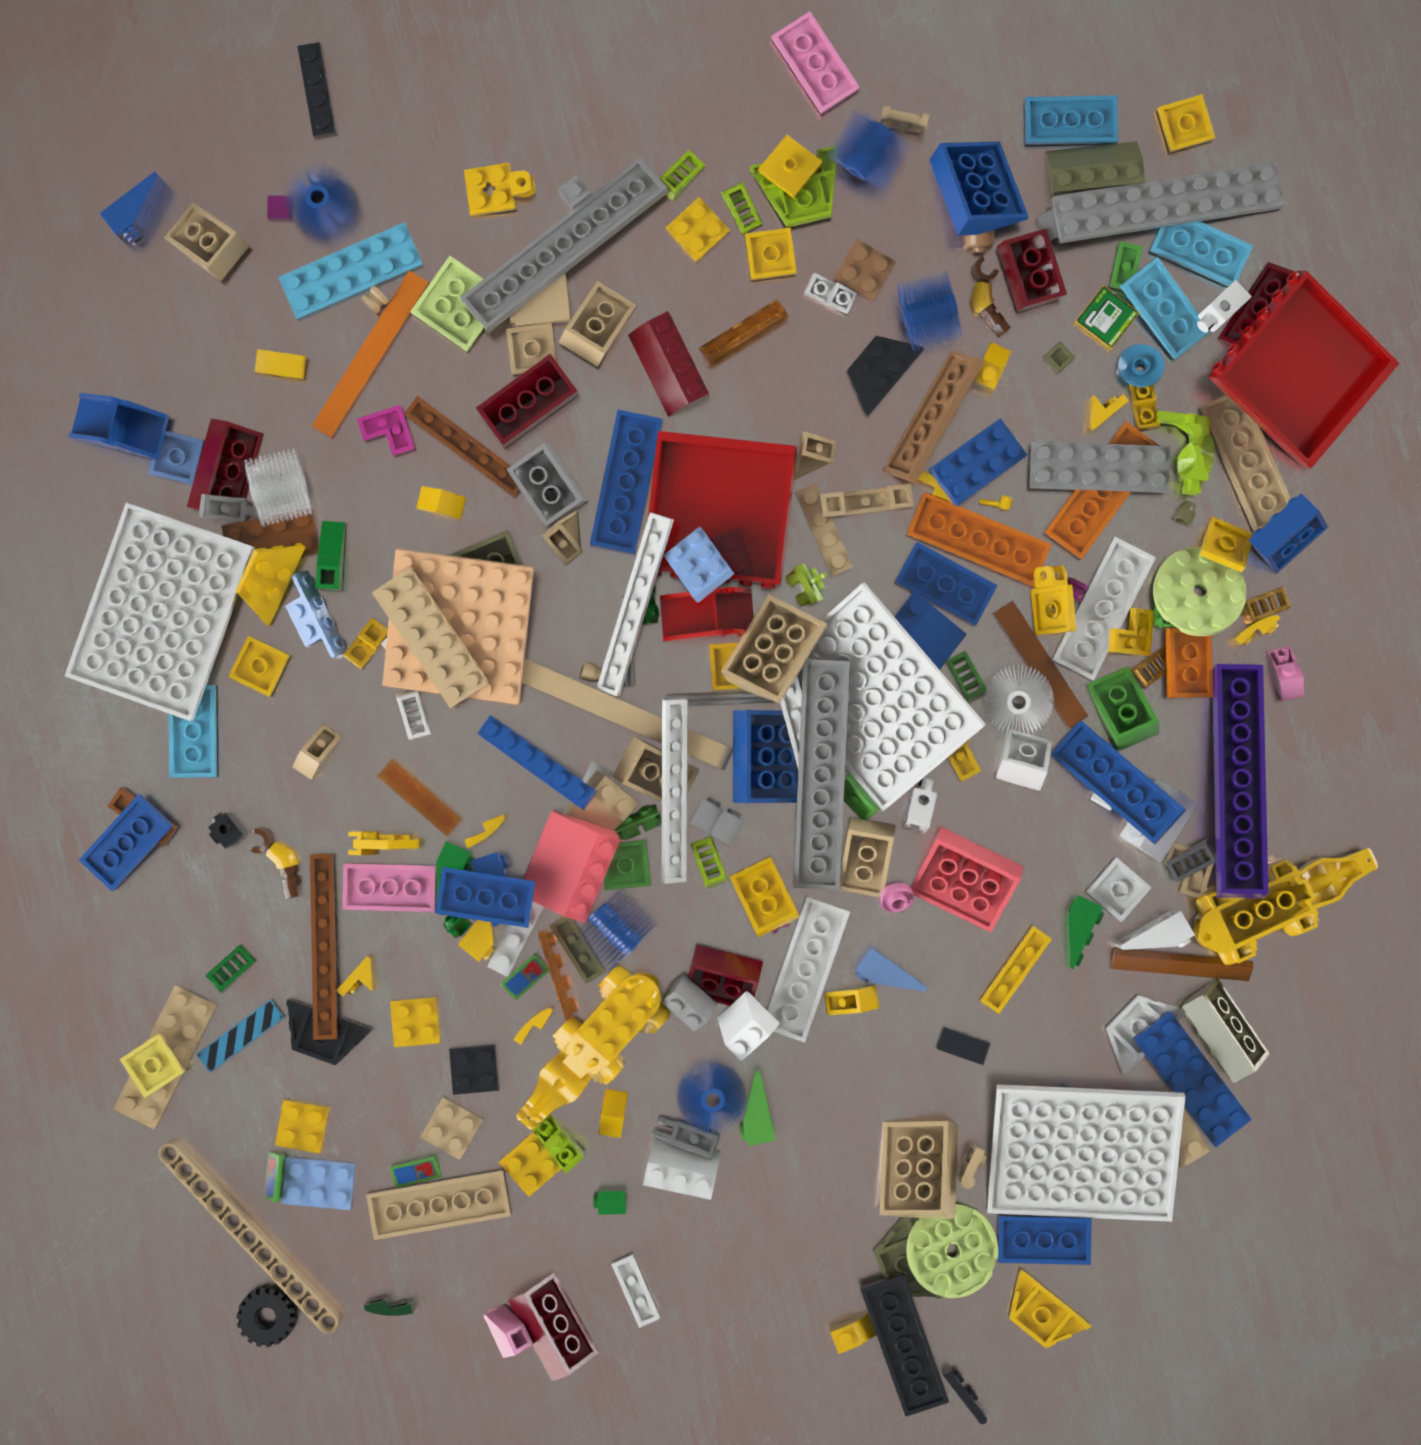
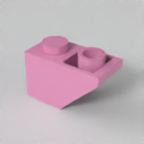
M1290 646L1267 651L1274 684L1281 700L1285 701L1304 696V675Z
M505 1305L484 1315L503 1358L514 1356L533 1345L524 1324Z

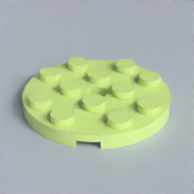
M1201 547L1185 548L1170 555L1160 566L1153 584L1155 605L1166 622L1169 621L1185 634L1211 636L1223 632L1237 620L1244 608L1246 584L1243 575L1237 570L1200 556ZM1199 585V587L1206 591V594L1198 596L1195 594L1194 588Z
M955 1204V1219L919 1218L913 1225L907 1241V1261L915 1279L931 1293L947 1298L965 1297L981 1289L991 1278L996 1259H998V1242L991 1224L975 1209L960 1204ZM950 1244H955L958 1248V1253L954 1257L947 1255V1248Z

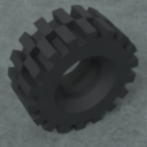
M268 1285L267 1287L260 1286L256 1290H252L238 1307L239 1311L236 1319L239 1321L237 1323L238 1329L241 1328L242 1330L240 1334L243 1337L247 1336L249 1343H257L256 1346L258 1347L262 1345L271 1347L273 1344H280L282 1340L289 1336L296 1324L297 1309L294 1308L295 1303L286 1293L282 1292L280 1287L275 1289L273 1285ZM270 1308L274 1311L276 1318L273 1324L263 1325L259 1322L258 1313L261 1309Z

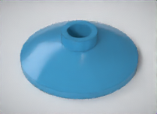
M1136 344L1128 347L1123 351L1118 362V370L1121 377L1127 383L1136 387H1148L1155 384L1162 377L1165 368L1164 359L1160 352L1152 346L1145 344ZM1142 367L1144 371H1138L1136 368Z

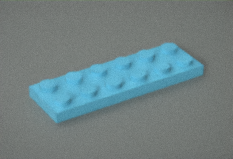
M404 222L278 278L296 319L300 320L367 291L373 285H381L408 273L409 270L413 271L424 265Z

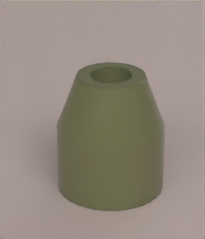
M1184 501L1178 507L1174 520L1182 525L1191 526L1195 517V504L1190 501Z

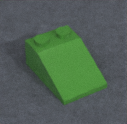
M1129 666L1087 684L1105 730L1117 751H1121L1159 734V720Z
M756 1067L754 1068L748 1100L743 1114V1124L739 1125L742 1141H747L748 1147L776 1140L760 1069Z

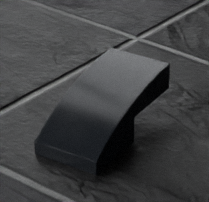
M944 1027L937 1049L984 1065L991 1043Z

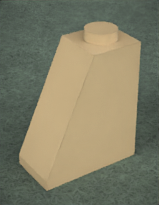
M563 274L510 316L511 323H515L516 327L552 323V325L569 323L571 321L566 274Z

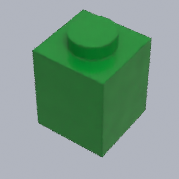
M598 1188V1194L593 1195L594 1209H598V1215L626 1214V1188Z

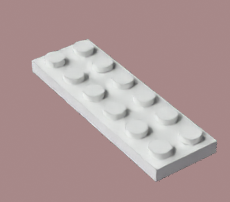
M1114 537L1089 585L1088 591L1085 593L1075 613L1076 631L1065 632L1052 661L1094 681L1108 653L1110 628H1121L1156 557Z
M806 896L767 1011L779 1022V1025L773 1032L805 1043L850 911Z

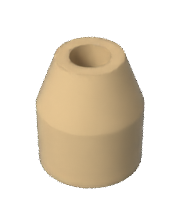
M584 661L579 678L589 682L599 681L602 669L594 663Z

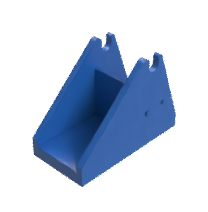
M79 394L80 401L72 432L68 436L69 438L158 460L169 415L112 396Z

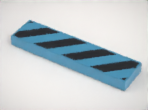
M270 999L196 1055L211 1073L284 1019L285 1016L274 1001Z

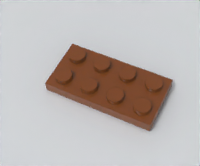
M313 508L307 509V511L300 510L302 513L298 512L297 515L294 514L290 517L289 514H293V512H288L287 515L284 514L282 517L267 523L265 522L266 520H270V518L278 515L269 516L268 519L259 521L260 518L244 522L221 525L224 537L253 546L255 549H270L273 546L280 545L289 547L295 546V543H301L305 546L301 557L316 555L319 549Z

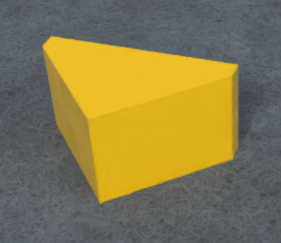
M421 486L416 509L461 520L466 497L442 489Z
M605 1089L598 1135L621 1138L628 1092Z

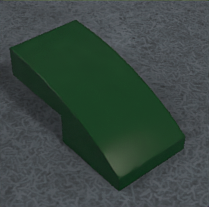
M388 1296L367 1301L364 1304V1310L378 1315L400 1316L413 1314L415 1306L413 1300L391 1305Z

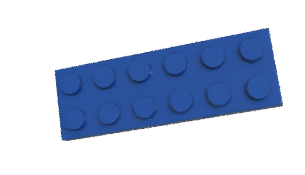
M617 410L590 545L635 554L655 460L658 431H661L663 422L662 418Z
M1081 720L1050 754L1154 845L1186 811L1185 808Z
M1171 1011L1165 1012L1132 1038L1173 1092L1185 1094L1184 1108L1214 1147L1219 1146L1252 1120Z

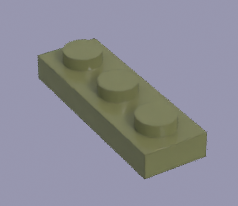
M562 917L549 926L585 984L606 972L573 919Z

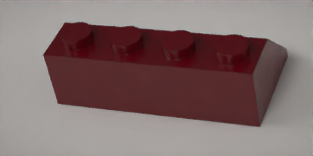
M1268 262L1248 292L1252 297L1233 314L1218 339L1229 347L1233 343L1238 342L1242 337L1243 330L1254 323L1258 312L1270 304L1274 293L1286 285L1287 278L1295 271Z
M669 311L648 320L628 334L668 417L709 397V392Z
M549 354L477 406L476 410L503 447L506 448L579 395V393L553 356Z
M211 418L187 507L200 511L202 494L246 498L249 487L248 482L250 481L247 478L248 475H246L249 472H246V470L250 469L245 468L255 464L254 460L257 458L263 433L228 421Z
M554 1272L527 1286L508 1299L516 1317L524 1324L532 1340V1346L552 1381L569 1376L598 1354Z

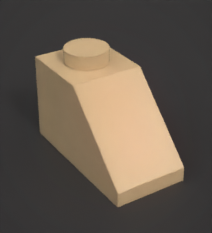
M322 724L300 750L292 767L312 780L322 768L342 736Z

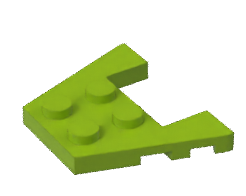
M836 146L817 150V157L823 161V165L820 167L821 173L814 174L795 199L758 172V168L763 163L750 166L751 174L787 228L832 217L836 173L835 162H837L833 157Z

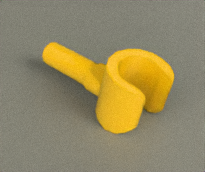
M1002 495L1000 501L980 499L979 504L990 505L1007 511L1011 508L1013 499Z

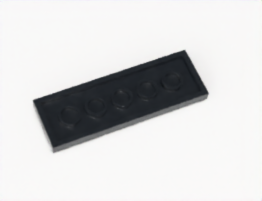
M904 1272L860 1286L905 1417L949 1403V1398Z

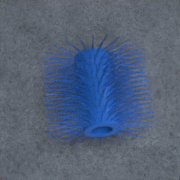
M857 116L858 120H853L855 122L853 128L856 126L859 129H855L856 132H852L851 135L845 131L846 139L841 140L842 144L840 145L843 147V143H847V139L851 141L850 147L847 145L844 149L841 148L840 151L839 149L836 150L837 148L835 147V151H838L836 155L840 157L836 160L839 163L841 162L840 165L844 166L843 168L846 167L847 170L843 171H849L857 176V178H861L863 182L866 179L868 182L873 183L874 179L877 181L881 177L879 185L883 186V176L890 177L886 173L892 171L890 169L893 164L890 161L895 160V156L896 159L899 156L902 157L898 154L899 147L901 146L898 144L900 138L896 137L897 135L895 134L897 133L893 134L887 126L877 122L876 119L872 121L869 118L865 119V116L861 119Z
M316 165V169H313L312 172H309L310 169H307L308 173H310L309 176L305 172L311 184L310 188L303 181L300 183L295 178L298 185L296 184L295 186L293 182V188L295 187L297 190L293 192L294 195L289 196L290 199H286L290 201L285 203L292 202L297 204V206L291 207H296L294 208L296 210L292 212L297 214L294 216L297 217V222L300 221L299 224L302 222L298 228L303 224L305 226L307 223V226L309 225L307 231L311 227L310 231L316 232L319 235V233L322 234L324 223V241V231L326 232V237L329 229L332 230H330L328 235L333 232L332 234L336 236L334 234L335 231L339 234L332 219L334 220L335 218L342 226L341 222L349 226L345 220L347 221L348 216L355 213L352 212L353 210L351 209L353 208L350 207L356 206L352 205L354 203L351 202L357 200H353L356 197L345 199L351 197L347 194L350 191H347L348 189L346 188L348 186H345L346 184L343 185L341 183L342 180L339 181L341 177L335 179L337 174H335L334 178L331 176V179L327 181V171L330 172L328 169H326L325 176L323 174L321 184L322 171L325 172V169L321 166V175L319 169L316 177Z
M944 277V279L939 281L936 280L935 282L938 284L925 281V283L921 282L923 286L916 284L919 288L911 287L908 284L906 286L909 288L902 286L904 290L897 288L899 290L898 296L900 297L899 303L901 302L900 305H902V318L912 345H915L914 341L924 345L923 341L929 343L928 339L934 341L932 338L938 339L936 336L943 337L941 334L947 336L948 333H952L950 330L962 333V331H959L961 330V324H959V311L955 295L953 294V287L951 289V282L947 281L949 277Z
M619 891L607 903L604 902L579 930L581 931L591 921L593 924L584 933L595 925L596 928L590 934L598 928L603 933L600 938L603 935L606 936L596 949L607 938L610 940L598 954L610 942L613 943L600 959L614 945L617 947L602 963L617 949L620 950L605 967L621 952L623 953L621 958L609 970L624 956L631 953L642 941L641 939L654 927L653 925L639 938L638 935L652 920L636 934L635 931L649 916L633 931L631 928L646 913L629 927L628 924L641 911L626 924L624 921L632 913L622 920L614 912L622 902L614 910L611 909L621 896L610 907L607 905Z
M710 1062V1077L706 1063L708 1080L702 1065L706 1079L705 1084L702 1080L700 1082L691 1070L690 1072L696 1080L686 1072L692 1081L683 1076L686 1081H681V1089L677 1087L680 1091L677 1093L681 1096H676L690 1097L680 1100V1114L682 1115L681 1105H683L684 1120L688 1116L686 1119L687 1123L693 1120L691 1123L695 1124L691 1125V1127L699 1128V1131L703 1128L706 1130L707 1127L708 1135L710 1121L713 1135L714 1122L718 1134L716 1117L721 1130L717 1115L718 1111L721 1115L723 1113L733 1125L728 1116L737 1123L733 1116L740 1120L738 1115L742 1116V1114L738 1110L741 1107L742 1109L746 1108L739 1100L747 1104L745 1100H748L746 1096H741L743 1092L741 1078L739 1079L738 1076L737 1080H735L737 1075L732 1078L736 1072L732 1074L733 1072H729L732 1069L725 1068L724 1064L723 1068L717 1067L715 1062L714 1070H712V1063ZM715 1093L718 1095L714 1102L706 1101V1097L709 1094Z

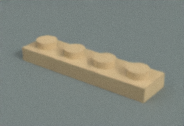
M817 483L795 492L831 576L833 577L852 569V563L832 518H823L821 493Z

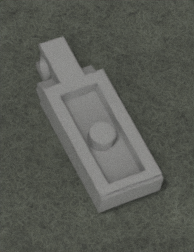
M201 495L199 517L244 522L247 520V515L258 516L259 512L257 511L256 513V507L248 505L249 500L245 498Z

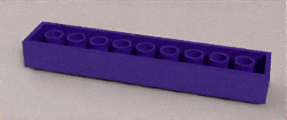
M1216 664L1213 669V735L1217 898H1265L1269 894L1263 665Z

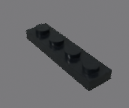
M321 43L299 45L297 48L313 137L337 134Z

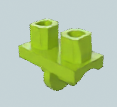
M806 563L793 567L794 571L789 573L786 579L791 587L799 583L802 584L805 591L796 595L800 606L810 603L813 605L824 600L820 590L826 588L822 579L827 577L826 573L819 575L815 567L809 570Z

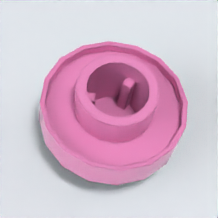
M894 883L885 887L879 896L883 909L893 913L908 909L914 901L912 888L904 883Z

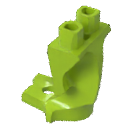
M1158 411V423L1175 425L1189 436V443L1181 450L1177 458L1176 475L1177 482H1183L1182 495L1196 496L1201 494L1202 483L1208 481L1214 462V439L1210 432L1212 418L1192 413Z

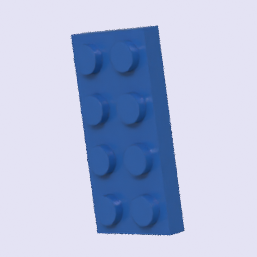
M1000 418L936 463L929 471L956 507L1025 458L1027 453Z
M919 542L915 543L894 582L911 592H916L927 601L974 626L977 625L998 586Z
M139 794L82 855L79 861L113 892L174 825Z
M442 867L435 914L529 928L536 881Z
M998 1215L997 1262L1091 1265L1092 1218Z

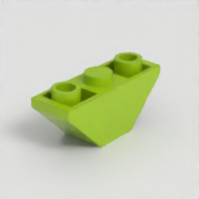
M550 1114L533 1130L566 1174L583 1159L584 1151Z

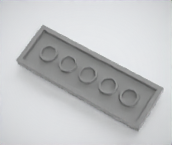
M1032 441L1030 488L1169 493L1171 446Z

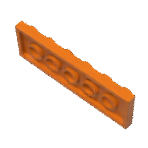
M1127 421L1124 422L1109 443L1160 446ZM1075 490L1044 534L1082 560L1131 492Z
M923 492L906 534L1031 587H1035V569L1043 567L1052 545L963 507H955L953 503Z

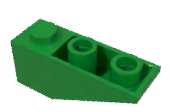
M322 521L316 564L315 588L318 590L342 591L345 522Z
M448 840L445 842L436 861L438 893L442 867L469 871L472 865L471 861L474 860L471 857L472 851Z
M1075 894L1065 914L1067 967L1074 969L1075 966L1079 967L1084 957V954H1082L1084 946H1089L1094 936L1092 930L1095 924H1100L1104 915L1101 912L1102 906Z

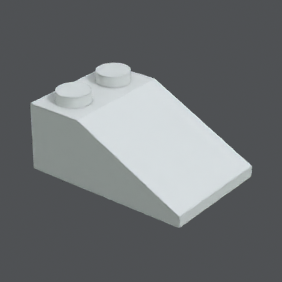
M1172 909L1114 942V944L1122 950L1175 946L1181 948L1191 942L1190 938L1195 934L1180 910Z

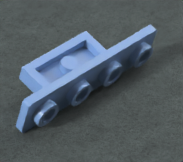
M307 570L295 573L291 577L301 597L285 607L305 647L322 639L332 658L343 655L347 650L344 640L340 637L323 598L315 588L313 578Z

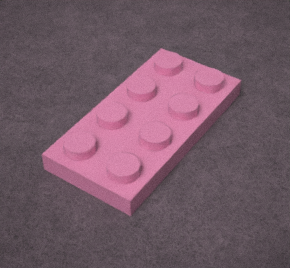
M810 11L771 36V39L821 115L860 90L859 85Z
M343 864L342 910L435 912L436 866Z

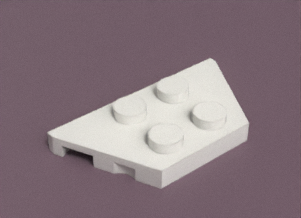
M1136 995L1109 1023L1106 1031L1121 1073L1124 1076L1145 1056L1132 1038L1168 1010L1179 1021L1184 1015L1182 1008Z

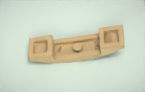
M911 484L820 494L823 518L914 507Z

